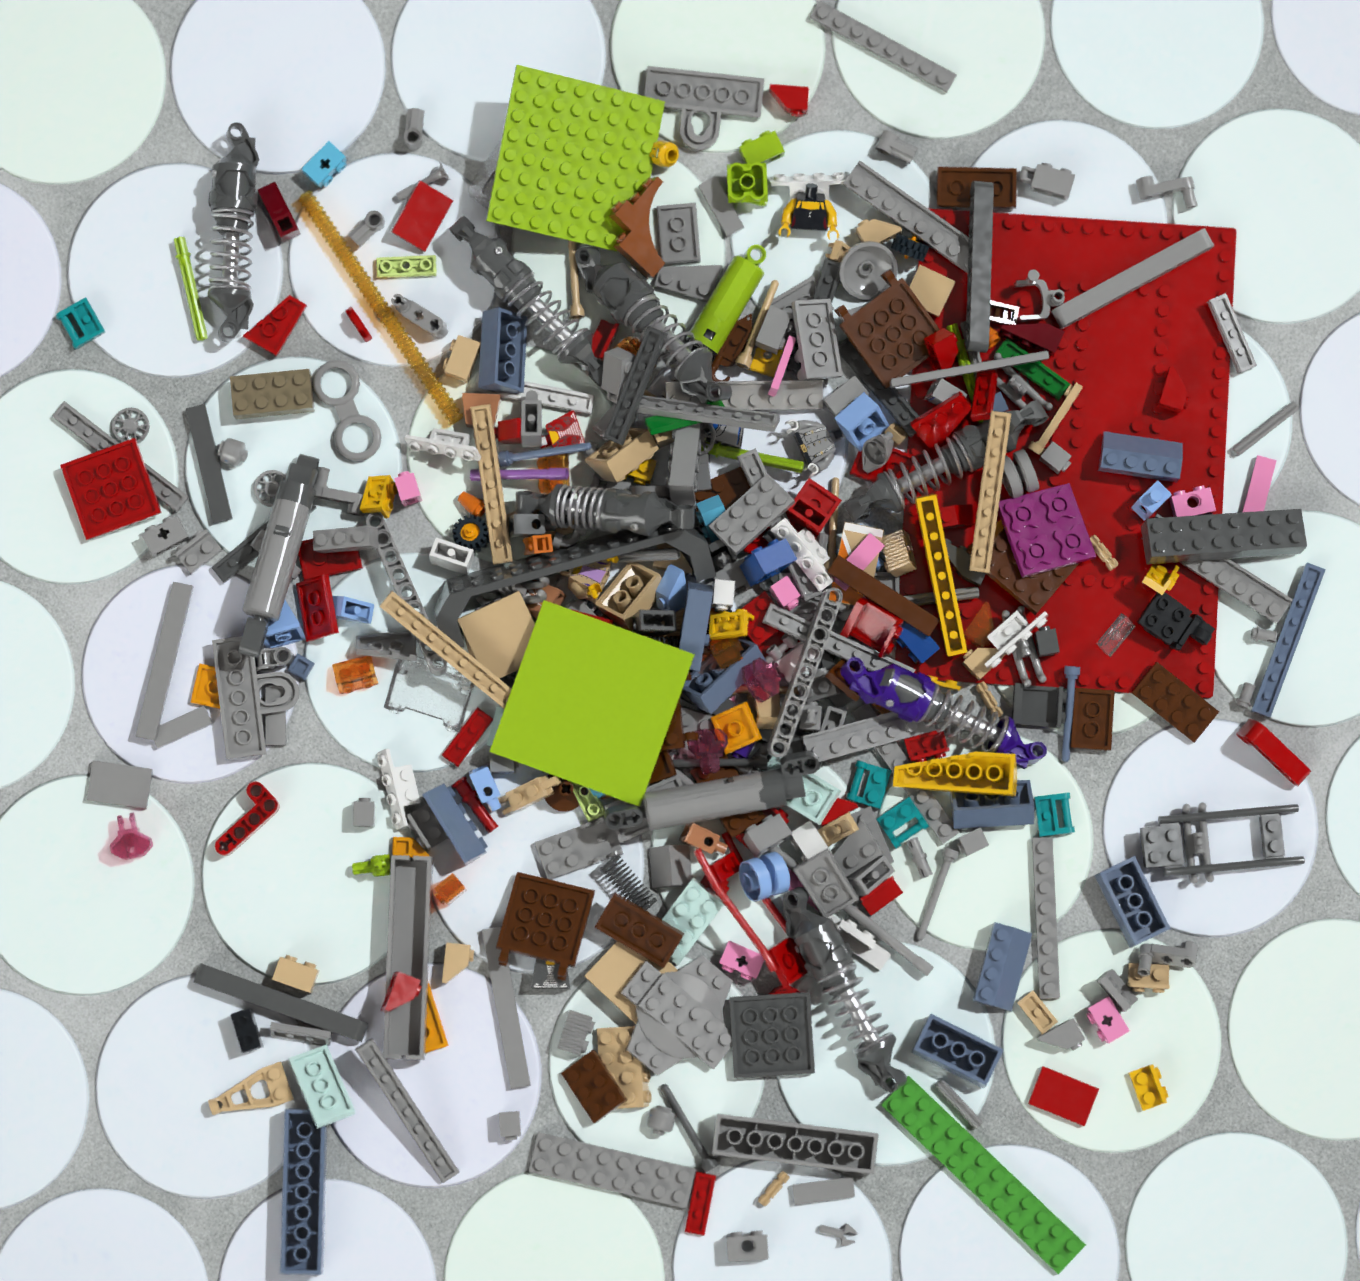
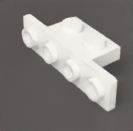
M835 172L833 175H825L824 173H814L813 175L796 173L793 176L775 174L769 177L770 186H789L790 200L796 198L799 192L805 193L806 184H816L818 186L817 193L825 194V200H829V185L843 184L848 174L843 172Z
M433 428L429 439L406 435L404 438L409 448L413 451H425L434 455L442 454L451 458L459 457L468 461H480L481 459L477 448L468 446L471 440L469 434Z
M784 518L771 528L772 533L779 541L787 539L797 557L795 562L818 591L821 592L834 582V578L827 573V569L823 566L830 559L826 550L818 544L814 535L806 527L797 533L789 521Z
M1018 611L1013 613L987 636L999 652L984 665L987 668L990 666L995 668L1002 661L1000 658L1005 653L1011 654L1017 648L1016 644L1020 640L1026 641L1032 635L1031 631L1036 626L1039 629L1048 621L1046 619L1048 614L1043 612L1029 624Z
M387 748L377 753V762L381 767L383 775L382 782L386 788L387 803L390 805L392 813L391 820L395 825V829L398 830L408 826L404 807L417 805L421 802L412 765L394 767L390 749Z
M834 915L829 916L828 918L832 919L834 924L839 925L841 929L839 933L844 942L849 943L853 953L878 970H882L891 953L877 945L871 933L866 930L863 932L856 928L858 925L849 919L846 921L842 919L841 921Z

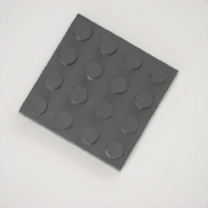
M810 992L729 997L734 1078L815 1073Z

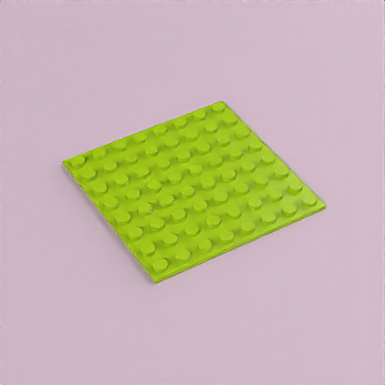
M516 65L486 221L618 252L613 246L617 243L616 238L625 231L609 217L612 213L611 208L618 201H629L634 193H639L643 189L642 184L649 177L651 178L653 161L650 158V152L653 144L658 141L665 101Z
M544 600L489 752L640 807L695 654Z

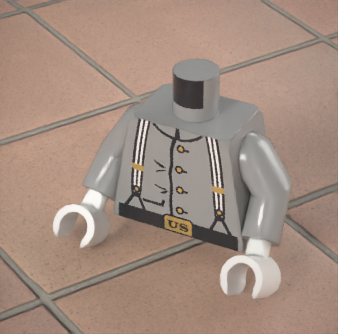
M795 419L786 421L785 424L791 426L787 433L795 431L793 436L807 465L804 471L808 469L812 473L808 477L812 478L815 474L827 469L834 459V453L836 452L834 443L843 439L840 429L837 428L828 432L826 425H821L819 422L809 420L796 421Z

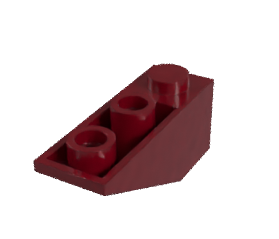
M276 182L258 189L282 241L285 242L300 235L297 224Z
M1041 323L1002 325L999 332L1003 333L1002 336L1010 340L1014 338L1020 341V344L1026 348L1034 347L1038 349V352L1048 351L1049 355L1054 356L1065 331L1050 324Z

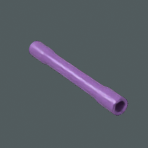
M568 468L500 470L501 480H568L569 477ZM471 469V481H481L479 469Z

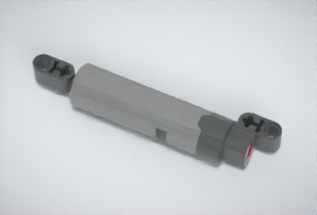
M299 454L297 463L289 464L285 480L279 483L242 608L245 614L253 618L248 617L239 646L240 654L259 658L269 622H276L280 618L316 495V491L313 488L318 474L319 458Z
M803 751L784 755L780 760L781 768L646 792L643 796V807L627 803L607 808L604 813L605 823L608 828L616 830L637 826L644 818H647L649 829L657 830L786 806V800L805 797L802 776L815 773L819 769L820 763L814 752ZM808 759L815 760L810 766L804 764ZM792 763L791 768L788 769V764ZM631 812H635L636 816L632 817ZM611 815L619 816L616 821L609 820Z

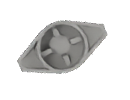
M891 432L877 435L865 441L862 448V464L865 472L874 471L885 465L889 460L894 445Z

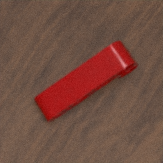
M1249 718L1236 733L1244 743L1253 746L1295 786L1299 787L1311 773V770L1259 721Z
M251 782L246 789L247 795L256 805L216 841L215 849L220 855L229 856L233 854L279 811L280 804L278 800L260 782ZM260 786L261 794L256 797L253 796L251 793L252 788ZM274 801L275 808L272 811H266V802ZM254 814L260 816V821L256 825L250 823V817ZM238 828H244L245 835L242 838H236L235 831ZM229 836H231L233 840L237 841L236 844H234L233 842L228 844V851H221V844L223 842L227 844L229 841H231V839L228 838Z

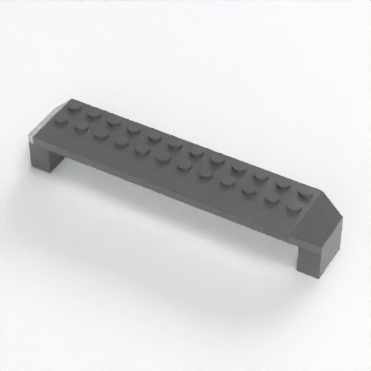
M672 521L663 523L651 536L641 535L630 530H622L618 533H611L579 542L570 547L554 549L553 552L532 555L514 560L513 562L471 572L468 575L447 579L435 604L434 613L438 629L462 648L465 646L458 618L470 598L475 595L665 542L688 554L697 582L716 577V573L704 534L695 527L680 529Z

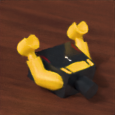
M806 184L805 193H797L796 198H792L785 206L781 220L782 227L778 230L779 236L782 229L787 230V237L791 233L790 229L828 231L827 237L829 240L830 234L835 232L837 233V240L839 239V232L836 230L838 226L836 210L829 200H825V194L817 193L818 186L816 184Z

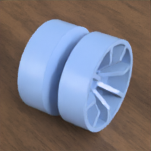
M770 852L761 855L759 858L755 857L743 861L739 866L741 886L746 896L753 902L789 890V871L784 859L777 852Z

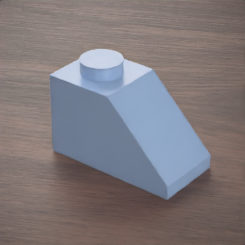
M671 564L667 567L656 589V603L661 610L678 611L685 607L687 587L684 570Z
M332 596L336 618L371 624L374 604L345 596Z

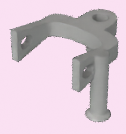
M1030 270L1025 280H1017L1014 283V288L1037 286L1042 298L1041 314L1020 315L1018 322L1045 320L1049 316L1050 308L1062 305L1065 300V293L1062 290L1048 291L1046 282L1042 279L1038 280L1040 275L1037 270Z

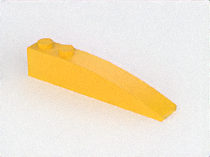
M970 752L946 758L894 766L893 787L1016 797V754Z

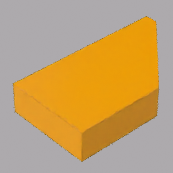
M393 837L392 855L410 856L411 858L413 856H430L414 838Z

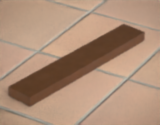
M840 555L836 557L827 571L830 575L901 618L905 623L927 637L931 635L940 620Z

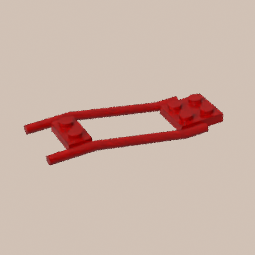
M725 832L721 836L728 845L729 854L709 865L701 848L693 852L713 890L760 952L769 971L776 972L784 988L808 973L805 968L806 962L802 954L797 953L795 950L796 943L789 936L767 950L719 883L739 872V866L743 862L734 841ZM770 898L763 899L762 902L786 933V919Z

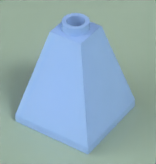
M284 601L279 620L269 622L264 641L266 648H277L306 640L300 623L286 601Z

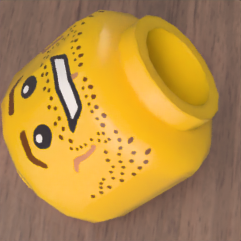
M664 140L655 142L650 152V158L653 163L662 167L673 166L679 157L678 147L674 143Z

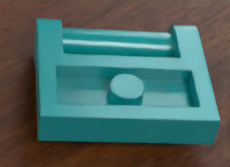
M86 297L56 314L58 321L62 322L70 336L75 350L106 333ZM73 314L85 336L79 338L68 318L69 315Z
M857 760L855 764L857 768L850 792L847 793L845 799L880 809L891 770ZM865 769L870 771L863 797L857 796Z
M1070 793L1034 797L1039 837L1075 833L1069 805ZM1056 800H1061L1064 820L1063 828H1059Z
M911 797L906 798L876 819L896 849L902 846L901 843L920 830L930 827ZM914 817L917 818L918 823L896 837L894 834L895 830Z

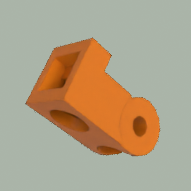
M551 534L534 535L522 539V542L525 544L524 555L553 552Z

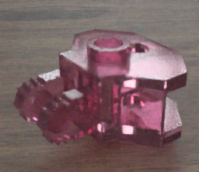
M759 657L742 667V679L752 697L762 703L780 693L779 681L785 676L783 673L778 674L776 668L779 665L777 662L769 664Z
M720 728L695 731L698 732V736L701 735V739L687 741L688 749L695 755V760L699 759L703 774L708 775L709 773L718 772L720 769L719 757H723V751L728 744L727 734Z
M134 813L129 814L131 829L126 830L124 818L122 815L117 816L118 836L110 844L111 853L124 860L143 857L153 847L152 838L141 833L140 828L137 827ZM134 847L135 850L131 853L130 848Z

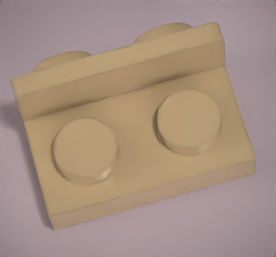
M1128 963L1127 986L1132 988L1133 992H1144L1145 988L1153 989V993H1165V989H1170L1169 965L1151 964L1150 975L1140 976L1137 973L1139 963Z

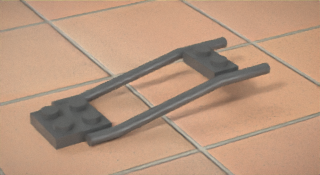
M1298 804L1159 816V826L1139 828L1144 868L1164 867V876L1304 864V856L1284 857L1281 815H1279L1280 813L1298 812L1299 806ZM1260 815L1262 850L1265 859L1184 867L1181 827L1179 823Z

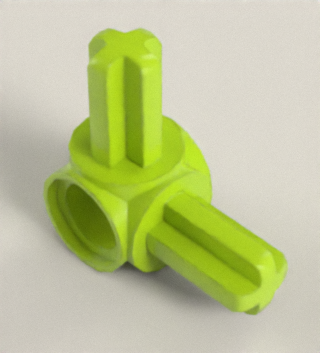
M390 854L372 856L371 861L353 863V874L372 873L374 877L390 875Z

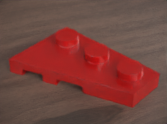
M289 295L271 310L272 312L264 319L256 323L249 332L247 331L243 337L271 354L278 356L307 308V304Z
M961 391L911 421V426L934 454L936 452L935 443L940 447L946 440V437L954 431L971 411L972 406Z

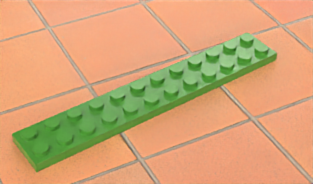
M910 1076L907 1077V1082L904 1086L894 1091L881 1104L887 1112L1058 1275L1086 1246L1075 1233Z

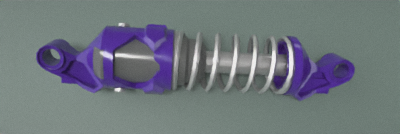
M851 657L841 667V675L850 684L849 689L857 692L866 704L875 703L897 713L898 718L909 723L912 721L917 723L923 721L926 727L935 724L937 732L947 729L949 738L958 734L961 743L970 740V745L973 749L982 745L983 752L1016 754L1017 766L1024 770L1027 768V765L1036 764L1047 754V748L1042 742L1037 741L1023 744L1016 730L1013 718L1004 716L996 724L998 719V712L996 711L992 714L989 721L986 722L983 720L987 710L986 706L980 709L976 717L971 715L975 706L974 700L969 702L965 712L960 710L963 701L962 695L958 696L954 705L951 706V691L947 690L945 693H942L939 685L921 672L914 673L894 663L879 670L867 672L863 661L858 657ZM849 665L855 669V672L850 669ZM944 720L947 721L941 729L938 728L939 723ZM951 723L959 727L953 734L950 733ZM963 729L971 732L964 740L962 739ZM974 734L982 737L981 741L974 745ZM986 739L989 740L987 750L985 749Z

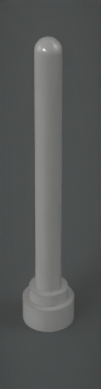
M947 847L943 849L942 859L944 861L916 936L920 941L924 939L951 862L954 863V860L958 858L959 852Z

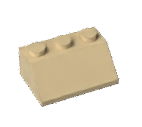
M630 427L623 445L609 440L584 460L605 481L618 483L624 480L625 475L638 469L643 461L651 459L659 448L648 429Z
M629 562L594 605L618 626L632 632L633 615L639 610H650L657 600L656 589L662 577L659 573L637 562Z

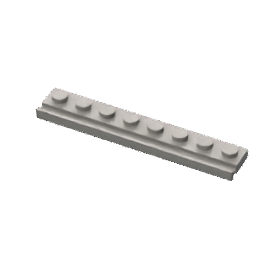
M859 160L843 185L968 273L969 237Z
M823 380L781 381L779 390L774 397L768 395L772 381H717L728 383L732 389L731 397L728 400L722 401L725 407L744 410L823 409ZM665 382L666 399L702 403L696 396L683 392L680 382Z
M1159 514L1155 516V518H1164ZM1230 559L1179 562L1275 624H1278L1293 600Z
M953 695L950 696L951 706L954 705ZM890 712L805 735L801 738L803 739L805 751L814 752L817 755L818 761L821 762L931 732L936 729L935 724L926 727L923 721L920 723L914 721L909 723L898 718L897 713ZM944 720L939 723L938 728L941 729L947 721ZM808 759V764H813L815 760Z

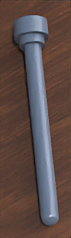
M589 442L514 454L507 450L500 451L498 458L501 467H508L514 464V461L587 451L592 446Z
M1064 666V674H1066L1068 680L1062 747L1063 762H1068L1070 759L1075 681L1078 679V675H1080L1081 668L1075 666Z

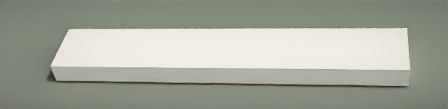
M479 372L474 390L476 393L500 394L502 398L517 401L526 400V393L534 390L538 394V400L542 401V406L567 411L574 410V412L591 415L595 399L593 394L524 381V393L491 392L478 388Z

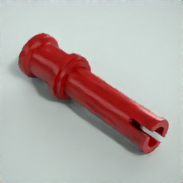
M466 776L451 786L459 793L462 798L461 801L467 803L488 834L498 827L477 797V791L473 790L467 782Z

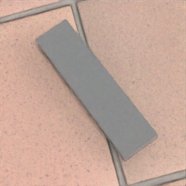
M1225 293L1207 301L1237 374L1256 367L1257 364L1227 294Z

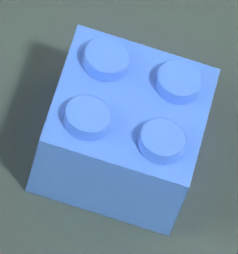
M865 392L856 397L850 405L840 411L834 418L845 438L860 452L865 441L880 435L890 426L879 405Z

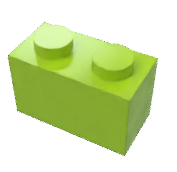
M765 131L759 135V138L745 140L741 143L742 146H739V152L745 164L753 162L768 164L785 156V150L776 131Z

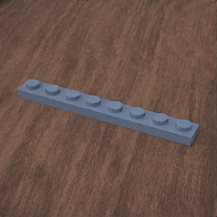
M1308 562L1305 564L1252 706V712L1271 718L1326 569Z

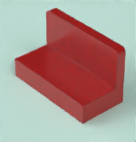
M601 319L593 335L592 351L594 356L601 361H604V352L609 351L620 329L618 323L614 325Z
M893 876L877 886L868 895L859 899L870 916L903 893Z

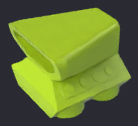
M766 163L727 164L728 203L747 202L767 206Z

